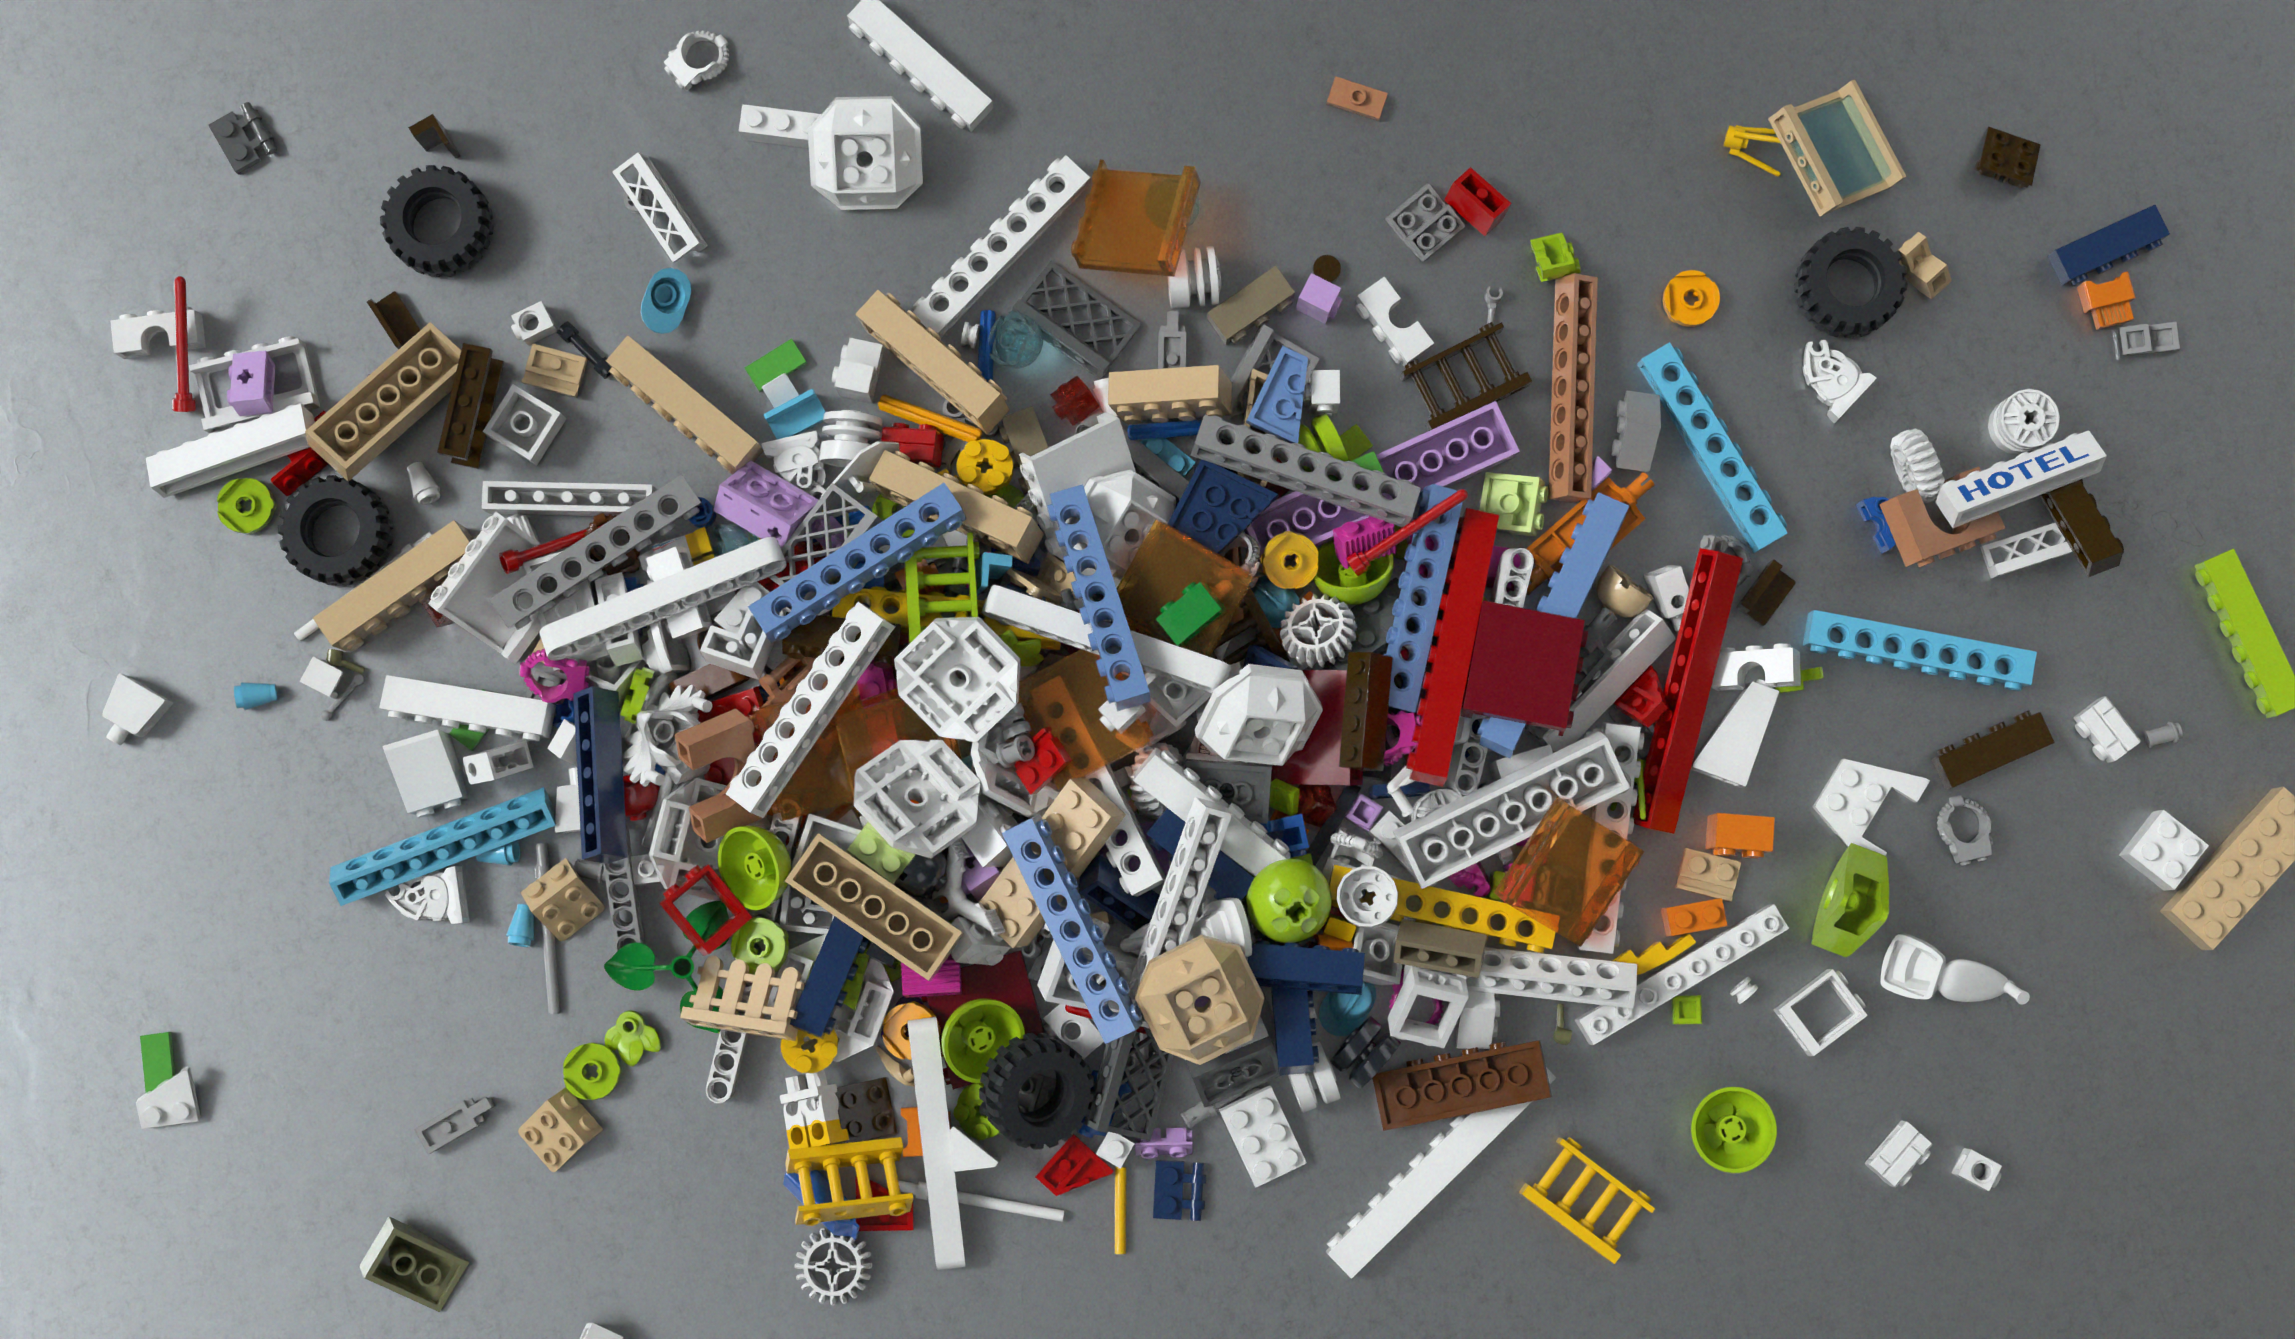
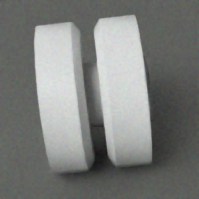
M1319 1040L1312 1042V1046H1318L1319 1063H1314L1313 1073L1288 1075L1302 1113L1317 1107L1318 1102L1314 1089H1318L1322 1101L1326 1104L1341 1099L1335 1082L1337 1079L1328 1056L1326 1057Z

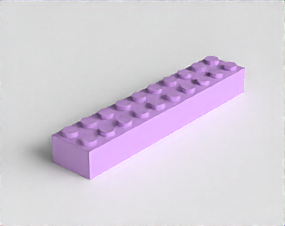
M1495 401L1381 452L1376 456L1383 472L1388 477L1397 480H1408L1415 486L1421 487V491L1422 489L1424 490V487L1431 484L1446 488L1451 487L1515 458L1520 451ZM1363 487V488H1361V489H1359V490L1365 491L1366 489H1365V487ZM1295 491L1275 500L1244 530V533L1255 538L1259 544L1260 554L1257 560L1260 562L1259 566L1263 572L1260 560L1267 543L1275 536L1286 531H1292L1306 536L1318 547L1334 540L1333 529L1342 527L1346 522H1357L1369 516ZM1382 493L1384 498L1393 500L1389 494ZM1287 555L1284 559L1285 561H1287L1289 559L1296 557L1297 555Z

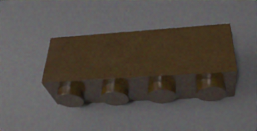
M2080 479L2039 496L2087 577H2091L2119 566L2124 553V547L2121 540L2114 537L2107 517L2100 514L2094 496L2091 493L2088 494L2083 486V479Z
M816 615L810 623L800 624L782 640V654L793 659H803L804 657L817 658L822 655L829 644L831 636L840 629L846 618ZM891 623L895 628L870 664L884 669L895 666L894 659L899 653L901 624ZM861 632L856 635L855 642L860 638ZM844 656L839 661H844Z
M1348 652L1339 767L1359 771H1383L1393 658L1391 656L1373 652Z
M2030 710L2014 716L2016 721L2006 726L2004 721L1988 728L1989 734L1980 737L1979 733H1975L1962 739L1964 745L1954 748V745L1950 744L1937 750L1939 756L1931 760L1944 789L1954 788L2054 744L2055 742L2041 712L2031 715Z

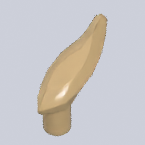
M877 1046L876 1051L888 1072L902 1084L914 1087L913 1067L907 1071L898 1061L885 1053L880 1046Z

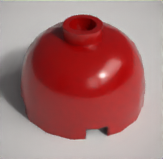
M631 774L623 776L625 815L630 817V821H637L646 818V812L652 810L656 805L660 786L649 782L645 787L640 784V780L633 783L630 781Z

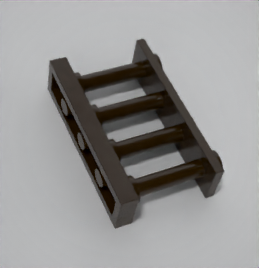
M1493 322L1488 323L1478 329L1479 334L1422 362L1416 359L1404 366L1405 370L1400 375L1402 382L1411 377L1413 378L1431 413L1429 415L1430 420L1425 425L1428 431L1492 402H1499L1530 386L1532 379L1528 372L1521 375L1518 371L1515 372L1496 336L1504 328L1502 322L1495 326ZM1485 340L1505 375L1503 379L1505 383L1497 387L1494 384H1490L1471 348ZM1459 353H1462L1481 389L1478 391L1480 395L1471 400L1469 396H1465L1447 359ZM1435 365L1438 366L1456 401L1454 403L1455 408L1445 412L1444 408H1440L1422 373Z
M467 343L462 345L437 450L439 455L452 457L451 463L474 469H479L487 438L483 430L492 416L504 361L491 358L493 350L490 348Z
M1241 577L1232 580L1231 584L1236 592L1232 594V598L1223 603L1227 610L1212 623L1238 607H1245L1247 613L1243 615V619L1210 640H1207L1203 631L1195 637L1198 639L1205 654L1218 660L1213 650L1251 627V629L1256 628L1258 634L1254 635L1255 639L1220 661L1228 665L1240 662L1246 657L1249 645L1257 644L1290 662L1249 585Z

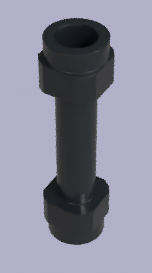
M569 321L559 327L557 334L567 344L571 343L595 366L594 370L600 376L607 379L612 375L609 372L611 366L606 362L607 358H602L578 335L579 331Z

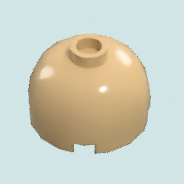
M1609 565L1598 580L1597 596L1603 603L1600 608L1608 609L1610 611L1608 613L1609 616L1613 613L1615 616L1618 614L1624 618L1635 617L1648 607L1654 597L1643 586H1638L1631 580L1633 578L1613 565Z

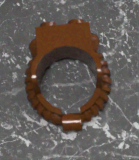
M602 512L593 516L594 521L586 528L587 531L584 532L585 537L617 515L612 516V514H609V516H606ZM626 532L627 535H628V542H629V540H630V535H629L628 532ZM592 548L590 552L591 559L595 562L602 561L605 556L597 552L595 548ZM634 548L626 554L627 560L616 567L610 564L602 569V571H606L608 576L621 572L624 574L626 572L634 573L638 571L641 566L637 558L640 555V551L638 552Z

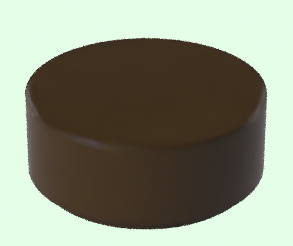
M1331 255L1320 256L1313 265V274L1330 283L1335 282L1341 272L1340 262Z

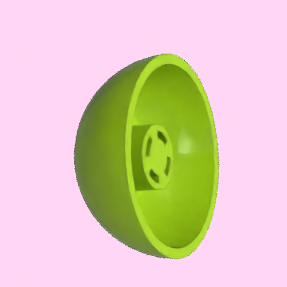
M1334 540L1325 543L1317 549L1319 555L1318 571L1313 581L1323 594L1325 593L1329 596V599L1336 596L1340 603L1356 605L1374 599L1386 588L1392 576L1394 567L1392 553L1391 555L1381 556L1380 559L1376 558L1371 561V565L1367 567L1368 571L1358 577L1351 567L1348 569L1344 568L1337 558Z
M757 826L733 828L721 840L718 850L719 872L722 881L745 908L751 910H761L775 903L785 892L788 886L785 880L792 869L790 855L784 843L774 833Z
M1298 859L1279 860L1266 866L1253 879L1247 894V911L1253 925L1266 937L1282 943H1296L1315 935L1327 921L1332 905L1331 890L1325 876L1314 865Z
M976 999L961 1005L951 1014L942 1033V1052L948 1066L963 1080L972 1083H982L980 1082L982 1073H987L989 1067L986 1066L990 1058L994 1060L998 1055L996 1050L1002 1045L1004 1047L1010 1045V1039L1015 1037L1023 1039L1025 1034L1023 1023L1015 1010L998 1000Z
M1725 1087L1708 1094L1694 1111L1691 1121V1137L1694 1147L1705 1162L1720 1171L1742 1173L1752 1170L1767 1159L1775 1145L1777 1125L1774 1114L1767 1102L1751 1090L1741 1087Z

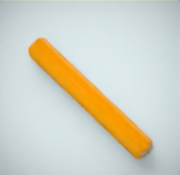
M882 395L878 402L881 411L917 424L933 425L939 432L963 441H978L982 437V430L889 395Z

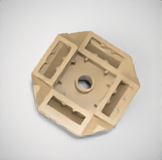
M1200 935L1149 960L1134 995L1159 1049L1199 1065L1252 1040L1265 999L1239 944L1205 935ZM1207 996L1209 1000L1205 1006L1197 1007L1194 1005L1198 997Z

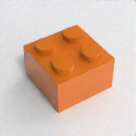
M1726 813L1708 815L1705 850H1713V855L1730 856L1736 855V852H1742V858L1758 859L1759 857H1764V853L1773 852L1775 817Z

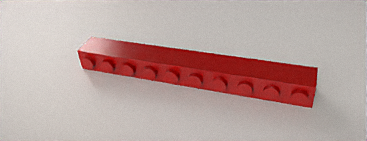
M1466 508L1463 517H1459L1456 533L1459 534L1458 540L1453 543L1450 559H1454L1452 568H1448L1444 583L1448 585L1447 594L1442 593L1439 610L1443 611L1442 619L1436 620L1433 636L1438 637L1436 646L1431 645L1428 662L1432 663L1431 673H1425L1422 686L1423 689H1427L1426 698L1420 699L1417 715L1422 716L1420 726L1415 725L1411 742L1416 743L1415 752H1409L1406 769L1411 770L1410 780L1441 787L1444 786L1447 780L1499 515Z
M1699 548L1664 688L1668 708L1656 721L1643 772L1646 818L1644 820L1640 818L1639 799L1637 796L1633 813L1635 825L1662 832L1675 833L1743 562L1741 557Z

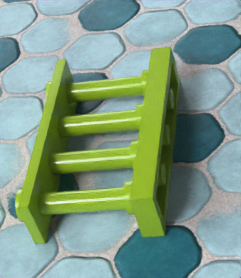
M973 532L967 533V545L922 547L914 552V555L909 560L905 561L909 644L926 628V626H920V616H925V613L971 611V617H978L974 559H979V542H973ZM967 557L968 572L923 575V572H917V562H922V559ZM969 584V600L925 602V599H919L918 589H924V586Z

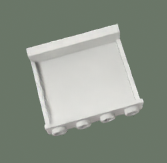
M1107 412L1097 416L1098 424L1031 457L1025 453L1019 454L1022 465H1020L1021 473L1028 480L1030 486L1028 491L1029 497L1033 504L1036 505L1039 513L1037 521L1047 537L1045 540L1046 548L1051 555H1055L1062 560L1063 556L1067 555L1065 546L1059 547L1055 531L1059 530L1057 521L1051 522L1047 505L1051 504L1050 494L1082 484L1085 487L1089 478L1104 477L1126 470L1136 472L1120 419Z
M495 512L493 516L485 520L482 525V531L477 538L470 541L466 546L465 554L460 561L450 568L444 583L433 591L428 604L437 612L442 613L516 664L541 630L538 614L536 612L531 615L530 619L532 621L523 628L517 630L514 626L509 629L489 599L526 575L524 564L519 567L518 571L506 574L501 566L499 553L509 549L521 552L541 545V543ZM523 593L519 596L518 604L522 609L532 606L533 597L530 593Z

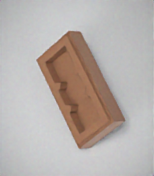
M1335 76L1326 105L1379 121L1388 93Z

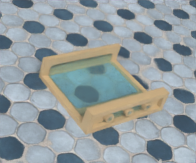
M1855 79L1838 91L1797 107H1793L1792 104L1784 106L1768 118L1820 217L1887 190L1907 177Z

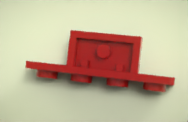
M325 411L321 412L318 416H316V417L314 418V421L316 422V421H317L318 419H320L326 412H325ZM308 447L288 454L287 456L291 462L273 476L271 482L285 496H290L299 486L307 482L328 463L316 451Z

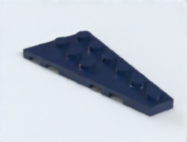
M1201 459L1125 604L1124 610L1151 623L1161 613L1160 609L1171 600H1174L1279 497L1278 494L1214 463Z

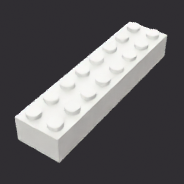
M1598 731L1395 829L1393 833L1416 882L1423 889L1601 803L1630 787L1608 738Z

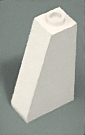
M1757 679L1756 682L1748 683L1694 756L1691 770L1739 788L1746 787L1779 691L1772 689L1764 680Z

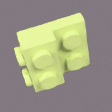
M1486 472L1479 511L1499 515L1496 531L1536 537L1537 530H1542L1544 526V514L1540 513L1541 504L1546 503L1548 500V486H1545V482L1540 477Z
M869 822L866 823L846 850V853L891 884L899 878L904 868L915 856L913 853L892 848Z

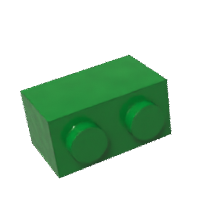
M1192 582L1182 591L1184 596L1176 602L1171 600L1160 609L1162 614L1156 620L1177 646L1186 645L1227 610L1207 583L1199 582L1197 584Z

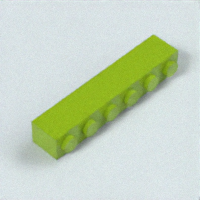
M2234 548L2194 565L2197 570L2195 572L2197 581L2201 586L2205 587L2209 595L2207 598L2208 604L2219 616L2221 621L2220 629L2230 639L2233 646L2232 654L2236 661L2241 663L2245 671V681L2251 689L2253 688L2258 698L2256 703L2261 713L2270 718L2294 709L2295 675Z

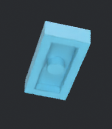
M1166 438L1142 439L1140 442L1184 478L1195 465L1194 460Z

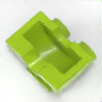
M1563 232L1530 240L1531 250L1535 254L1538 265L1536 271L1541 282L1562 278L1574 273H1581L1579 260L1577 257L1574 258L1572 243L1566 242Z

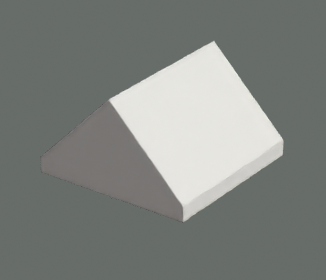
M957 1124L951 1128L950 1140L954 1172L995 1167L1001 1160L975 1138L968 1135Z

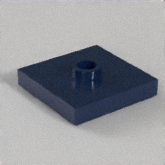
M1412 782L1400 787L1406 797L1424 796L1430 792V784L1424 782ZM1388 784L1372 785L1368 788L1371 800L1393 797L1388 793Z

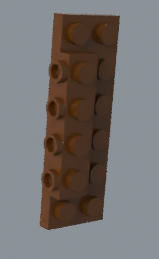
M1540 1040L1508 1047L1506 1041L1489 1045L1490 1050L1479 1052L1478 1047L1461 1050L1462 1056L1451 1058V1054L1446 1053L1434 1056L1435 1062L1424 1064L1423 1058L1407 1061V1067L1377 1073L1372 1079L1383 1131L1551 1098L1552 1093Z

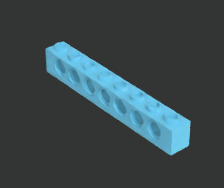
M1669 342L1642 358L1637 365L1654 393L1660 395V403L1753 553H1756L1788 533L1785 529L1787 528L1786 521L1780 513H1775L1770 505L1772 504L1770 495L1765 489H1760L1756 482L1758 478L1755 471L1750 465L1746 466L1742 460L1743 453L1741 448L1735 441L1731 442L1726 434L1728 428L1721 418L1717 419L1712 411L1714 407L1710 398L1706 394L1702 395L1697 387L1699 385L1698 379L1691 370L1688 371L1684 366V357L1677 347L1673 348ZM1664 370H1673L1677 375V380L1674 382L1668 381L1664 376ZM1679 394H1688L1691 398V405H1683L1679 401ZM1694 417L1703 418L1706 422V428L1698 429L1693 423ZM1710 440L1719 443L1721 447L1720 453H1713L1709 450L1708 442ZM1724 464H1730L1734 467V477H1728L1724 474ZM1738 488L1748 490L1750 494L1748 501H1743L1738 497ZM1757 511L1763 514L1765 519L1763 525H1758L1753 521V512Z
M1818 610L1808 613L1803 646L1811 647L1810 652L1827 654V651L1838 652V657L1844 659H1855V656L1865 657V662L1882 665L1883 661L1894 663L1893 667L1897 669L1910 670L1911 666L1922 668L1921 673L1938 675V672L1949 673V678L1956 680H1966V677L1976 678V683L1993 686L1994 682L2005 684V689L2021 691L2022 687L2032 685L2037 655L2036 651ZM1831 629H1837L1841 633L1840 643H1835L1831 640ZM1859 634H1864L1868 637L1869 646L1867 648H1862L1858 644ZM1887 639L1893 640L1897 645V650L1894 654L1888 652L1885 647ZM1915 644L1922 646L1924 649V657L1922 659L1917 658L1913 653ZM1943 650L1951 653L1952 661L1950 664L1942 660L1941 653ZM1971 655L1978 657L1980 661L1978 669L1970 666L1969 657ZM1999 660L2006 663V674H2001L1998 671L1997 662Z
M543 787L330 867L329 884L340 906L556 826L555 809Z

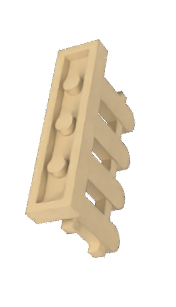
M709 956L705 960L703 967L698 966L697 974L701 975L696 995H691L689 1001L694 1005L693 1008H682L681 1019L696 1026L791 1041L796 1040L798 1030L790 1025V1020L797 1017L798 1012L794 1011L793 1008L798 990L803 991L805 985L803 982H800L801 974L798 970L788 967L783 971L781 979L774 978V968L767 963H763L757 967L755 975L748 974V964L743 960L737 959L731 963L729 971L723 970V961L717 956ZM720 978L727 979L722 999H716ZM746 982L753 983L748 1003H742L741 1000ZM772 986L779 987L774 1007H768L767 1004ZM713 1007H718L719 1011L715 1012L712 1009ZM739 1011H744V1012H745V1015H744V1016L738 1015V1012H739ZM765 1015H770V1016H771V1019H770V1020L764 1019V1016H765Z

